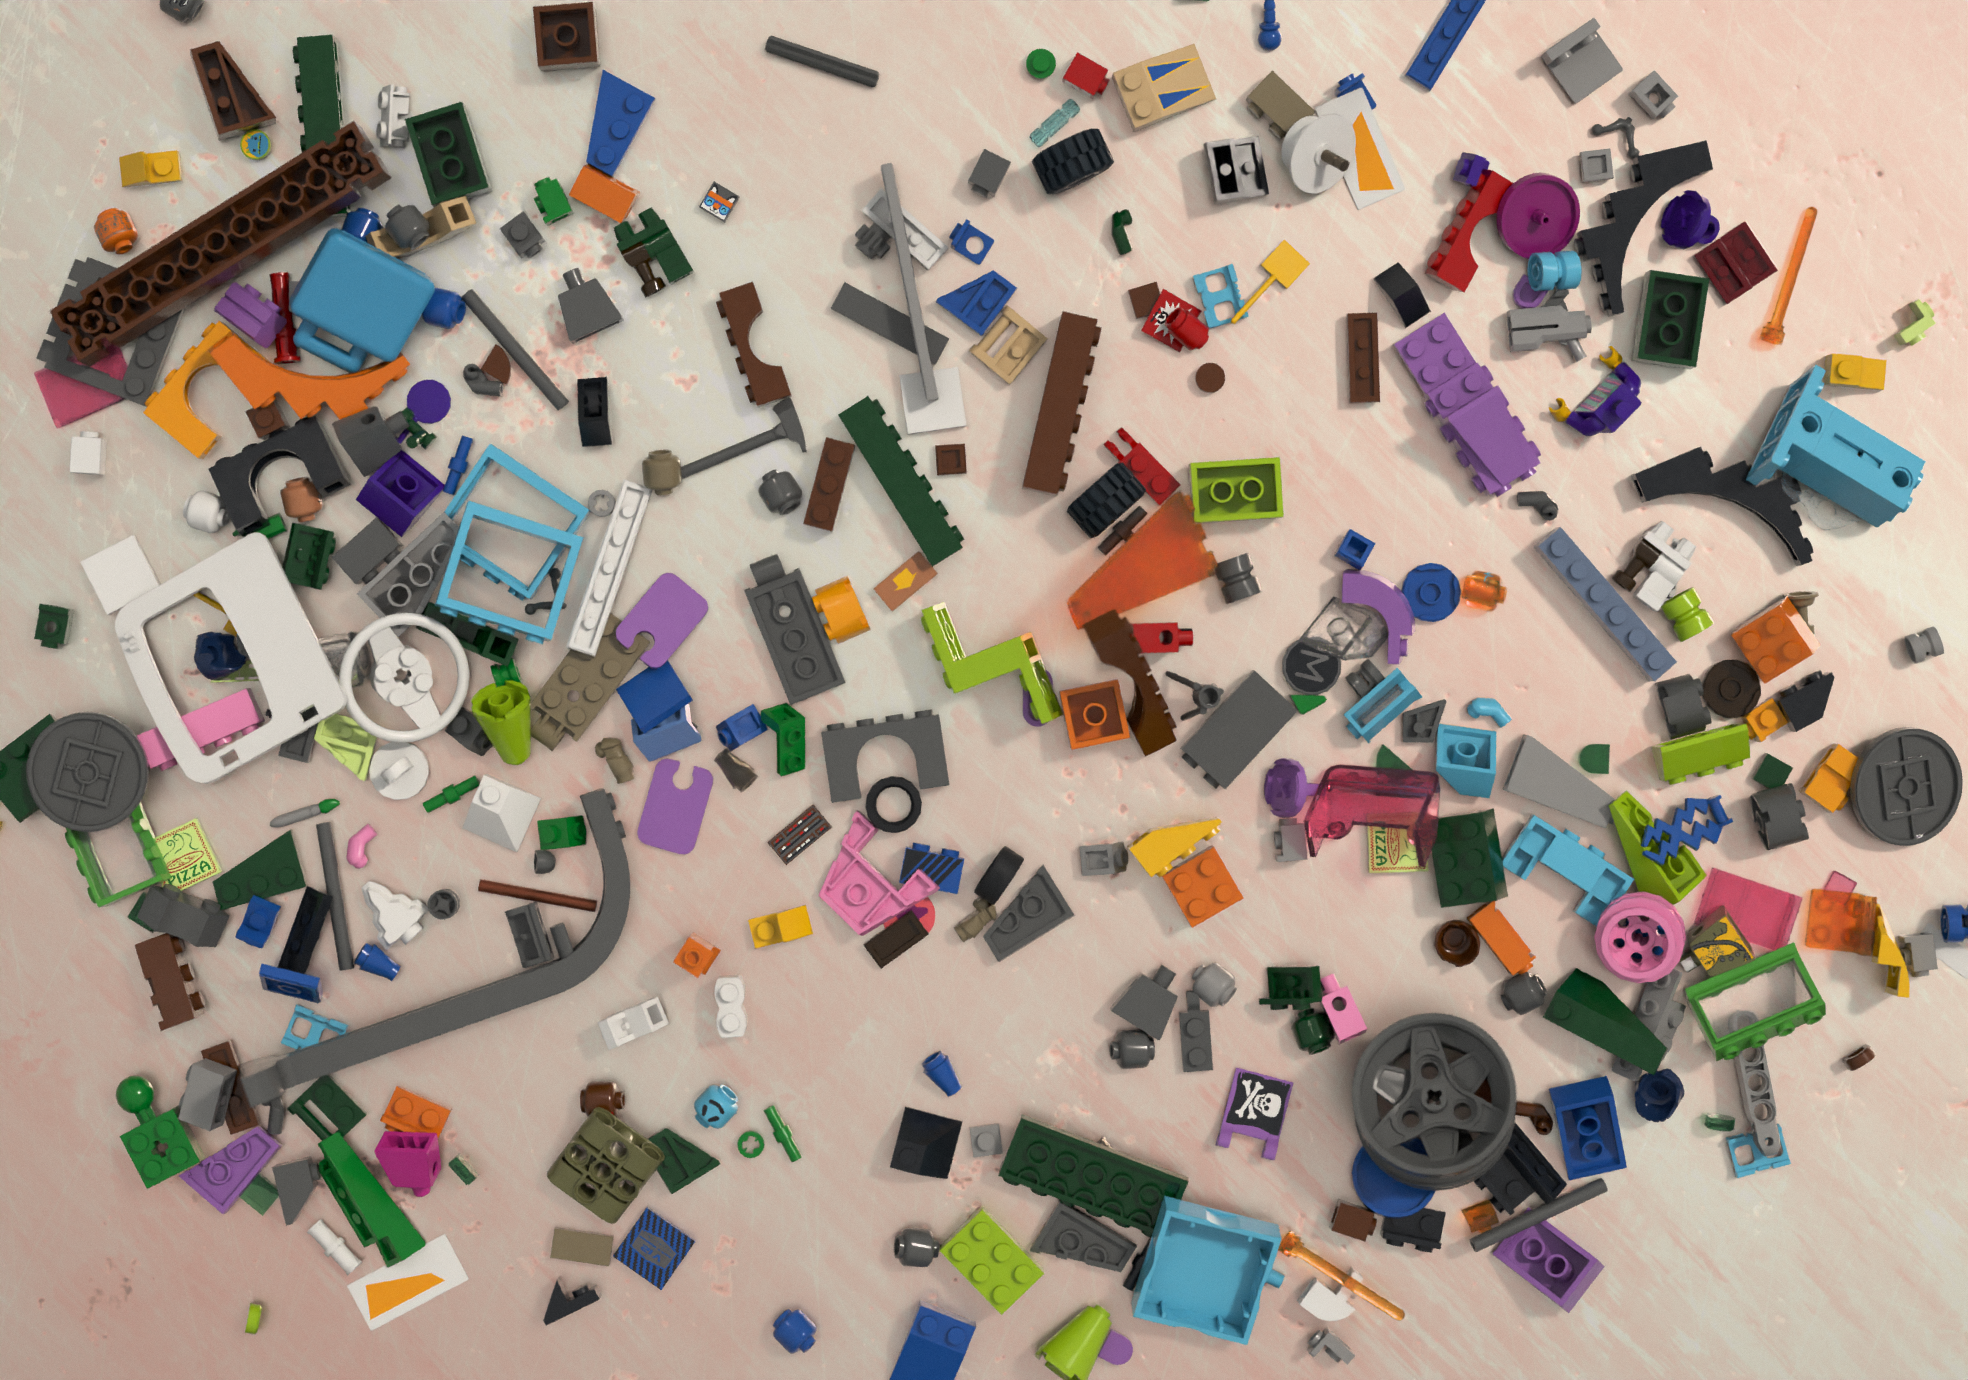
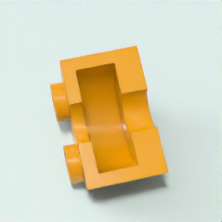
M848 576L815 589L817 595L811 598L818 614L824 611L828 623L823 624L830 641L836 639L839 644L871 630Z

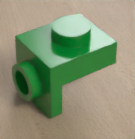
M582 815L537 821L541 850L568 848L586 844V826Z

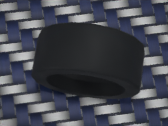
M891 776L879 780L872 786L866 798L865 808L868 818L875 827L884 832L898 833L907 830L915 824L921 813L922 801L919 791L913 783L902 777ZM886 788H901L910 797L911 810L908 816L901 821H886L877 811V798Z
M1004 846L981 878L974 893L994 905L1014 878L1024 858Z

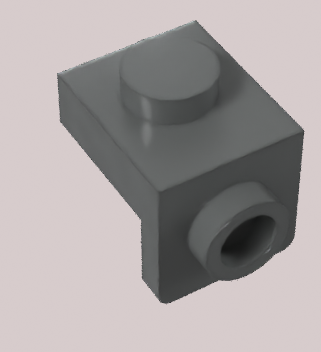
M461 707L456 717L445 729V732L465 748L480 756H484L493 746L474 715Z

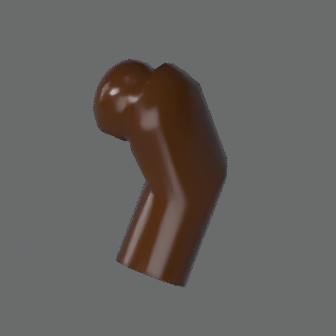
M1516 1101L1515 1115L1529 1117L1537 1133L1540 1135H1548L1552 1131L1553 1120L1543 1105Z

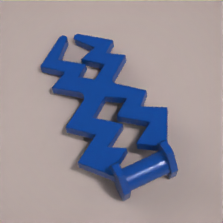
M1721 795L1708 799L1685 798V809H1675L1671 825L1658 818L1654 821V828L1646 825L1641 846L1647 847L1651 838L1656 843L1660 842L1658 854L1646 850L1642 852V855L1659 865H1664L1666 854L1672 858L1677 857L1680 841L1695 851L1699 849L1702 837L1713 844H1717L1723 826L1733 822L1732 818L1727 817L1720 803ZM1709 805L1717 823L1710 819L1706 820V827L1698 821L1693 823L1695 809L1706 815ZM1682 821L1689 825L1693 823L1691 835L1681 830ZM1662 832L1669 835L1668 842L1660 841Z

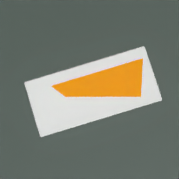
M1362 87L1315 107L1318 117L1325 114H1338L1346 118L1353 126L1356 136L1355 153L1348 170L1344 174V178L1358 210L1405 190Z
M443 1234L426 1243L423 1248L405 1260L391 1267L385 1265L352 1282L347 1287L368 1327L372 1331L458 1286L469 1278L448 1238Z

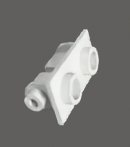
M390 84L382 87V91L379 92L378 108L381 109V121L377 124L376 135L380 139V147L391 145V141H393V147H404L405 142L408 141L405 120L398 119V114H409L410 94L407 93V87L397 86L394 92V85Z

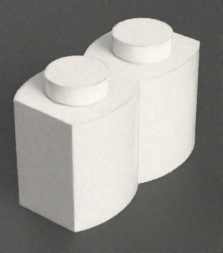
M741 975L719 976L714 990L715 999L720 1008L716 1019L718 1032L721 1038L743 1037L748 1022L747 1013L743 1006L746 994L744 980Z

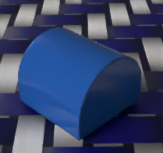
M1349 529L1334 556L1361 570L1376 543Z

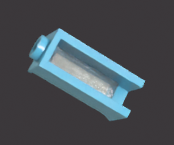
M1396 668L1344 714L1350 722L1346 727L1357 740L1362 736L1370 743V740L1408 706L1423 697L1413 684L1405 678L1402 672Z

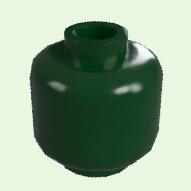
M1313 1008L1297 1014L1298 1020L1292 1024L1291 1029L1299 1049L1308 1051L1309 1055L1329 1049L1331 1047L1330 1042L1333 1041L1335 1034L1327 1015L1323 1012L1315 1013Z

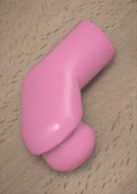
M370 824L364 826L348 841L346 858L348 863L357 869L363 868L367 864L368 859L364 854L365 845L378 835Z

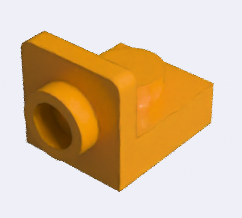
M1769 698L1753 708L1748 714L1741 716L1744 724H1747L1749 739H1755L1756 742L1766 740L1767 736L1788 723L1773 698Z

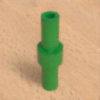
M476 775L455 786L451 784L443 788L442 793L423 802V806L427 813H430L447 803L451 805L461 800L460 796L479 787L480 782Z
M772 1105L763 1110L774 1129L772 1134L777 1143L781 1142L791 1162L800 1159L802 1156L791 1137L793 1133L788 1124L784 1125L775 1106Z

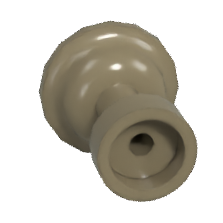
M1797 591L1783 594V598L1788 596L1809 629L1815 635V626L1808 623L1807 607L1814 603L1819 593L1815 591Z

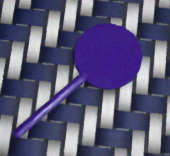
M423 380L417 382L410 389L407 395V407L414 412L413 420L415 422L420 421L433 424L441 421L448 414L451 407V397L443 384L435 380ZM406 429L398 437L400 444L409 434V431Z

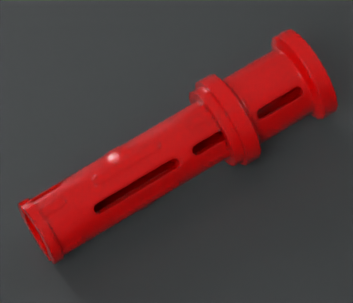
M289 273L269 274L272 302L282 308L279 314L287 319L285 326L276 334L277 357L274 358V363H297L301 361V357L298 356L297 346L293 341L297 329L294 328L292 312L289 311Z

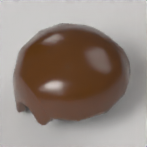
M1453 919L1443 923L1437 930L1434 946L1443 961L1451 963L1456 967H1462L1472 963L1479 955L1480 939L1478 932L1469 923Z

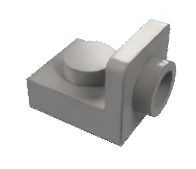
M1124 842L1079 846L1082 876L1116 874L1126 871L1128 852L1124 848Z
M1328 1327L1323 1332L1320 1330L1315 1332L1308 1341L1310 1346L1307 1350L1312 1357H1315L1325 1345L1327 1346L1325 1352L1336 1362L1342 1359L1348 1365L1355 1357L1354 1351Z

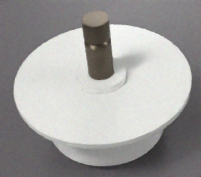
M1325 114L1320 117L1306 116L1298 120L1289 129L1282 145V160L1290 171L1293 183L1300 190L1312 194L1321 193L1333 187L1344 176L1355 153L1356 136L1353 126L1341 115Z

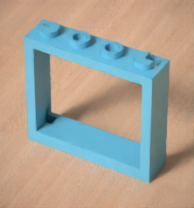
M489 444L444 511L454 520L494 460L576 515L566 532L576 535L591 513L588 508L492 444ZM464 544L460 560L472 568L475 564H478L486 570L483 574L485 577L496 584L500 580L510 586L508 592L523 601L525 597L533 599L550 571L566 550L565 545L555 546L529 586L466 544Z
M468 501L434 606L441 607L439 612L448 616L457 617V614L460 613L469 616L468 622L485 627L488 622L498 625L497 631L512 636H514L515 631L527 635V641L543 645L544 640L549 642L552 639L583 537ZM472 518L553 544L565 545L566 548H569L545 628L447 598Z

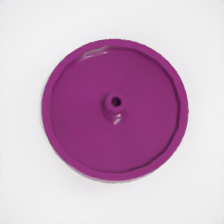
M1549 173L1526 175L1514 182L1500 201L1496 220L1498 233L1503 243L1511 251L1527 259L1530 258L1532 253L1552 252L1554 254L1555 252H1560L1568 245L1576 233L1580 220V204L1573 188L1559 177Z

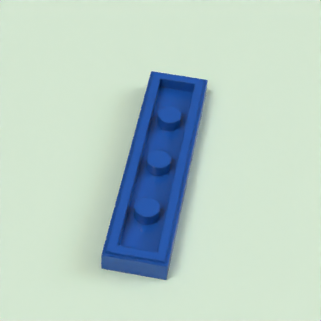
M1451 0L1405 76L1431 91L1486 0Z

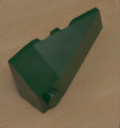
M1577 968L1556 991L1543 1018L1652 1075H1655L1668 1050L1603 981Z

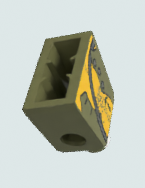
M1722 905L1687 934L1688 944L1692 950L1681 956L1680 963L1686 972H1690L1702 965L1708 975L1714 977L1754 961L1755 955L1752 946L1726 907Z

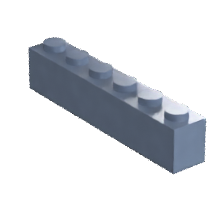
M1561 527L1555 528L1534 546L1535 550L1648 681L1655 682L1677 663Z

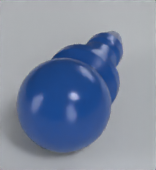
M1265 0V22L1259 24L1262 30L1258 35V42L1263 49L1268 51L1278 48L1282 41L1281 33L1278 30L1280 23L1275 22L1276 11L1274 9L1276 4L1274 0Z

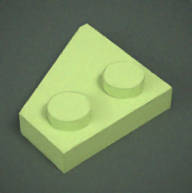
M335 714L326 720L320 721L314 739L332 753L339 762L357 775L360 780L366 781L377 737L362 729L351 717Z

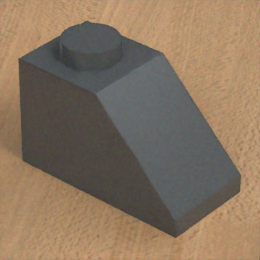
M311 1156L276 1164L272 1167L286 1226L293 1224L297 1220L318 1186L317 1180L321 1179L318 1163H313Z

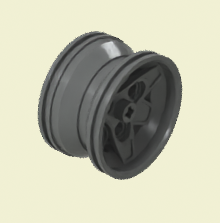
M1427 1013L1399 1020L1381 1031L1370 1042L1357 1064L1352 1083V1103L1357 1132L1371 1160L1384 1173L1400 1183L1417 1189L1434 1191L1449 1190L1467 1185L1486 1174L1498 1162L1511 1140L1515 1124L1516 1084L1510 1062L1499 1044L1486 1031L1463 1018L1448 1014ZM1443 1048L1455 1050L1464 1056L1448 1064ZM1411 1052L1410 1070L1392 1066L1399 1058ZM1426 1067H1434L1438 1071V1075L1432 1080H1427L1422 1076L1421 1072ZM1485 1080H1487L1490 1088L1492 1104L1474 1095ZM1378 1095L1394 1106L1382 1120L1380 1119L1377 1107ZM1432 1099L1434 1102H1438L1440 1100V1104L1436 1105L1433 1102L1429 1105V1100ZM1459 1107H1466L1471 1111V1115L1466 1120H1459L1454 1115L1455 1110ZM1408 1114H1413L1420 1121L1417 1126L1409 1128L1403 1124V1118ZM1460 1131L1480 1133L1471 1144L1458 1151ZM1420 1137L1427 1155L1412 1152L1401 1146V1144Z

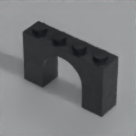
M316 416L304 417L298 420L295 426L285 431H276L268 437L269 439L259 444L247 445L242 449L241 453L233 457L221 458L215 463V466L208 468L235 529L243 537L271 525L257 494V482L264 468L275 460L295 458L304 462L316 490L324 498L351 485L323 424Z

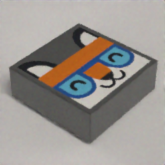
M714 181L699 208L725 223L740 196Z

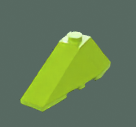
M1628 791L1623 792L1608 805L1639 892L1644 891L1659 895L1674 905L1680 902L1707 876L1691 851L1684 845L1678 846L1676 858L1666 854L1664 865H1659L1642 855V852L1646 850L1658 854L1660 842L1656 843L1651 838L1647 847L1641 846L1645 826L1649 825L1654 828V822L1652 821L1651 813ZM1662 832L1660 841L1668 842L1669 835Z

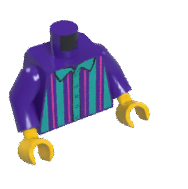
M1609 346L1612 351L1611 357L1605 359L1600 354L1599 358L1608 368L1615 369L1614 372L1572 413L1562 398L1556 399L1561 408L1553 410L1549 407V411L1556 421L1563 422L1566 420L1569 426L1585 436L1615 432L1642 403L1637 397L1641 388L1639 376L1626 362H1622V356L1612 346Z

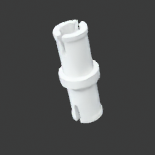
M322 1219L307 1231L325 1250L324 1254L327 1257L331 1256L347 1275L362 1263L344 1244L345 1240L342 1237L338 1238Z

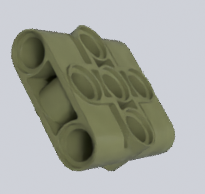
M596 1107L547 1171V1177L552 1184L599 1218L613 1224L620 1219L632 1201L638 1196L641 1189L663 1162L665 1156L659 1147L604 1108ZM617 1142L623 1143L626 1148L619 1146ZM577 1145L582 1146L586 1151L580 1150ZM601 1163L607 1164L610 1168L604 1167ZM625 1180L631 1181L634 1186L629 1185ZM586 1184L592 1185L594 1189L589 1188Z

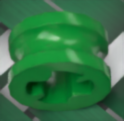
M747 1131L738 1140V1150L744 1157L755 1158L764 1149V1139L758 1132ZM749 1136L755 1137V1142L758 1140L760 1145L754 1148L753 1153L747 1152V1147L744 1149L742 1145L743 1142L748 1141Z

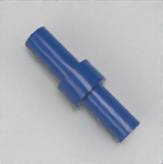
M462 435L455 457L450 459L448 465L450 472L443 492L455 494L462 473L465 474L468 465L466 459L473 441L472 438Z

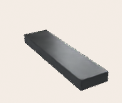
M844 282L831 309L917 355L910 317ZM924 325L932 364L936 365L949 338Z

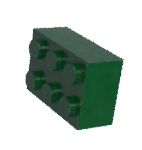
M463 102L405 119L433 207L462 196H466L468 199L492 191L472 124Z
M1656 270L1645 272L1632 361L1684 369H1693L1697 366L1709 278Z
M1494 808L1442 815L1427 819L1441 908L1497 901L1508 896Z

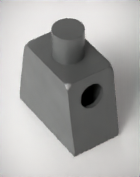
M579 268L572 269L562 275L569 290L559 294L558 299L571 343H576L624 321L622 315L596 278L585 282Z
M376 406L332 423L339 442L364 477L400 452L402 447L396 434L410 426L402 411L386 419Z
M1163 965L1160 966L1153 979L1140 973L1115 1001L1110 1010L1147 1034L1160 1040L1178 997L1177 994L1168 989L1176 973Z

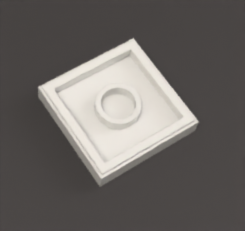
M958 367L933 370L939 399L931 401L926 400L921 372L899 375L908 434L966 426Z
M135 535L80 562L107 615L120 610L127 603L160 585Z

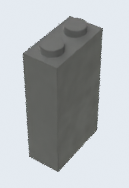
M1252 670L1180 748L1185 752L1182 758L1193 769L1199 765L1206 772L1203 778L1215 789L1219 785L1226 789L1298 710L1255 670Z

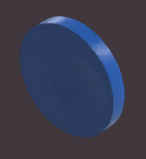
M1419 1138L1401 1144V1146L1412 1152L1427 1155L1424 1145ZM1363 1146L1356 1155L1352 1168L1353 1186L1360 1201L1375 1214L1394 1219L1409 1217L1421 1211L1432 1199L1435 1193L1434 1190H1423L1407 1186L1384 1173L1371 1160Z

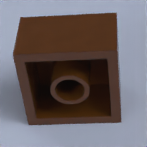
M593 2L533 7L537 62L541 71L600 66L596 9Z

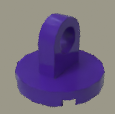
M1693 190L1684 191L1685 194L1681 197L1676 196L1666 207L1661 220V228L1664 229V235L1662 234L1663 240L1668 245L1677 249H1687L1697 242L1701 244L1711 243L1715 240L1720 230L1718 219L1711 215L1709 200L1703 194Z

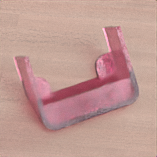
M1334 765L1328 768L1322 777L1303 820L1310 857L1317 856L1324 838L1342 839L1350 833L1353 825L1408 829L1407 839L1410 844L1416 847L1419 867H1425L1437 838L1441 789L1438 775L1429 771L1354 765Z

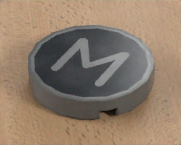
M1304 637L1296 640L1287 648L1282 659V672L1286 682L1293 690L1304 695H1318L1327 692L1336 684L1341 674V659L1338 651L1330 642L1320 637Z

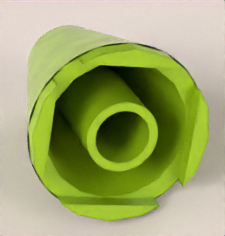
M505 681L506 685L496 687L495 683L489 684L473 696L471 701L472 713L503 762L512 765L522 764L531 754L530 694L525 685L516 681Z
M1097 1304L1094 1308L1087 1306L1039 1347L1034 1353L1035 1357L1038 1360L1042 1356L1045 1357L1044 1359L1047 1361L1045 1366L1063 1380H1088L1112 1322L1108 1319L1110 1314Z

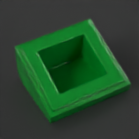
M1288 695L1298 710V714L1301 715L1320 706L1327 700L1322 695Z

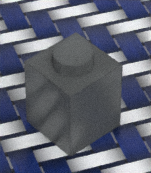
M984 149L968 180V184L973 186L971 191L984 198H987L988 194L995 197L1011 162Z

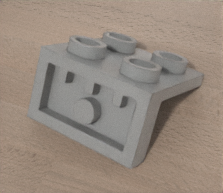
M1595 18L1589 20L1541 55V58L1575 104L1623 71L1620 63L1598 34L1597 30L1601 26Z

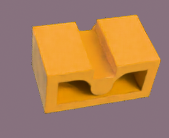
M1833 743L1799 792L1827 812L1834 813L1835 810L1840 811L1849 799L1846 792L1850 788L1852 773L1858 757L1840 744Z

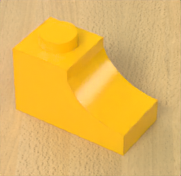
M1834 353L1826 355L1824 366L1826 372L1823 377V383L1826 386L1884 390L1887 360Z

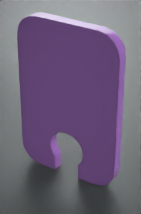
M673 573L662 574L616 629V639L628 650L634 643V638L638 633H649L654 639V646L649 651H646L639 660L650 668H660L708 611L707 601Z
M666 758L659 761L655 767L637 835L639 840L646 845L685 855L690 853L695 847L713 785V776L709 770L694 766L691 787L685 790L679 789L673 783V776L679 769L680 761Z

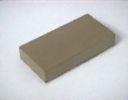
M555 1227L550 1258L609 1266L614 1236Z

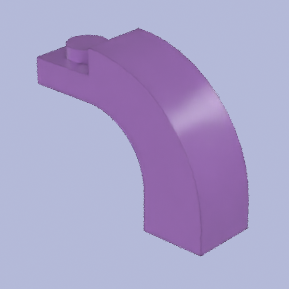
M1346 569L1343 573L1342 603L1369 605L1381 613L1388 626L1387 664H1400L1403 656L1407 657L1408 639H1403V635L1412 636L1415 632L1414 615L1407 598L1394 583L1379 574L1365 570Z

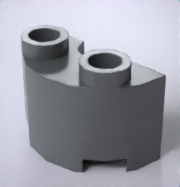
M1690 674L1655 683L1658 697L1664 710L1670 740L1705 731L1706 725L1712 723L1708 708L1702 706L1700 696L1704 695V690L1699 678L1693 679Z

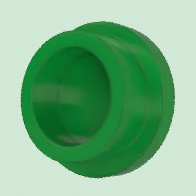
M1036 49L1027 57L1026 67L1033 77L1044 79L1054 72L1056 60L1050 51Z

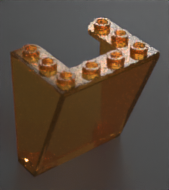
M1181 490L1170 496L1065 600L1077 630L1084 629L1083 624L1114 608L1120 614L1216 575L1214 569L1218 567L1212 550L1206 552L1202 541L1206 540L1207 537L1201 523L1195 524L1191 513L1195 511V507L1189 494L1184 496Z

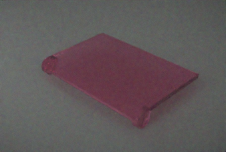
M112 344L106 348L110 355L90 367L110 374V377L122 381L128 366L121 349ZM75 355L66 359L78 365L83 364L77 360ZM46 368L34 372L57 429L125 400L122 397Z

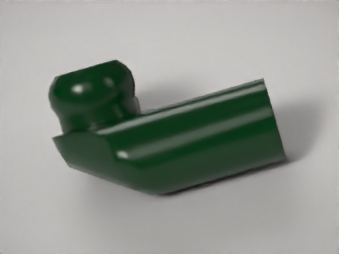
M1127 209L1121 212L1116 211L1112 215L1111 235L1119 255L1133 250L1124 227L1133 222L1131 214Z

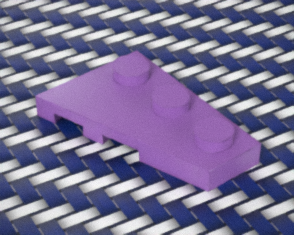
M257 1126L228 1144L227 1147L201 1161L192 1169L185 1171L179 1177L220 1213L226 1214L281 1148L282 1144L261 1126Z

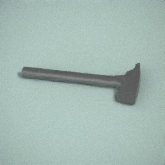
M786 398L773 407V411L781 421L773 429L682 466L681 474L683 479L777 439L789 438L790 441L797 442L800 445L803 453L807 452L803 429L792 399Z

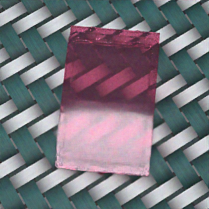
M1712 867L1694 924L1699 925L1716 909L1724 905L1748 942L1775 951L1786 946L1790 941V935L1803 897Z

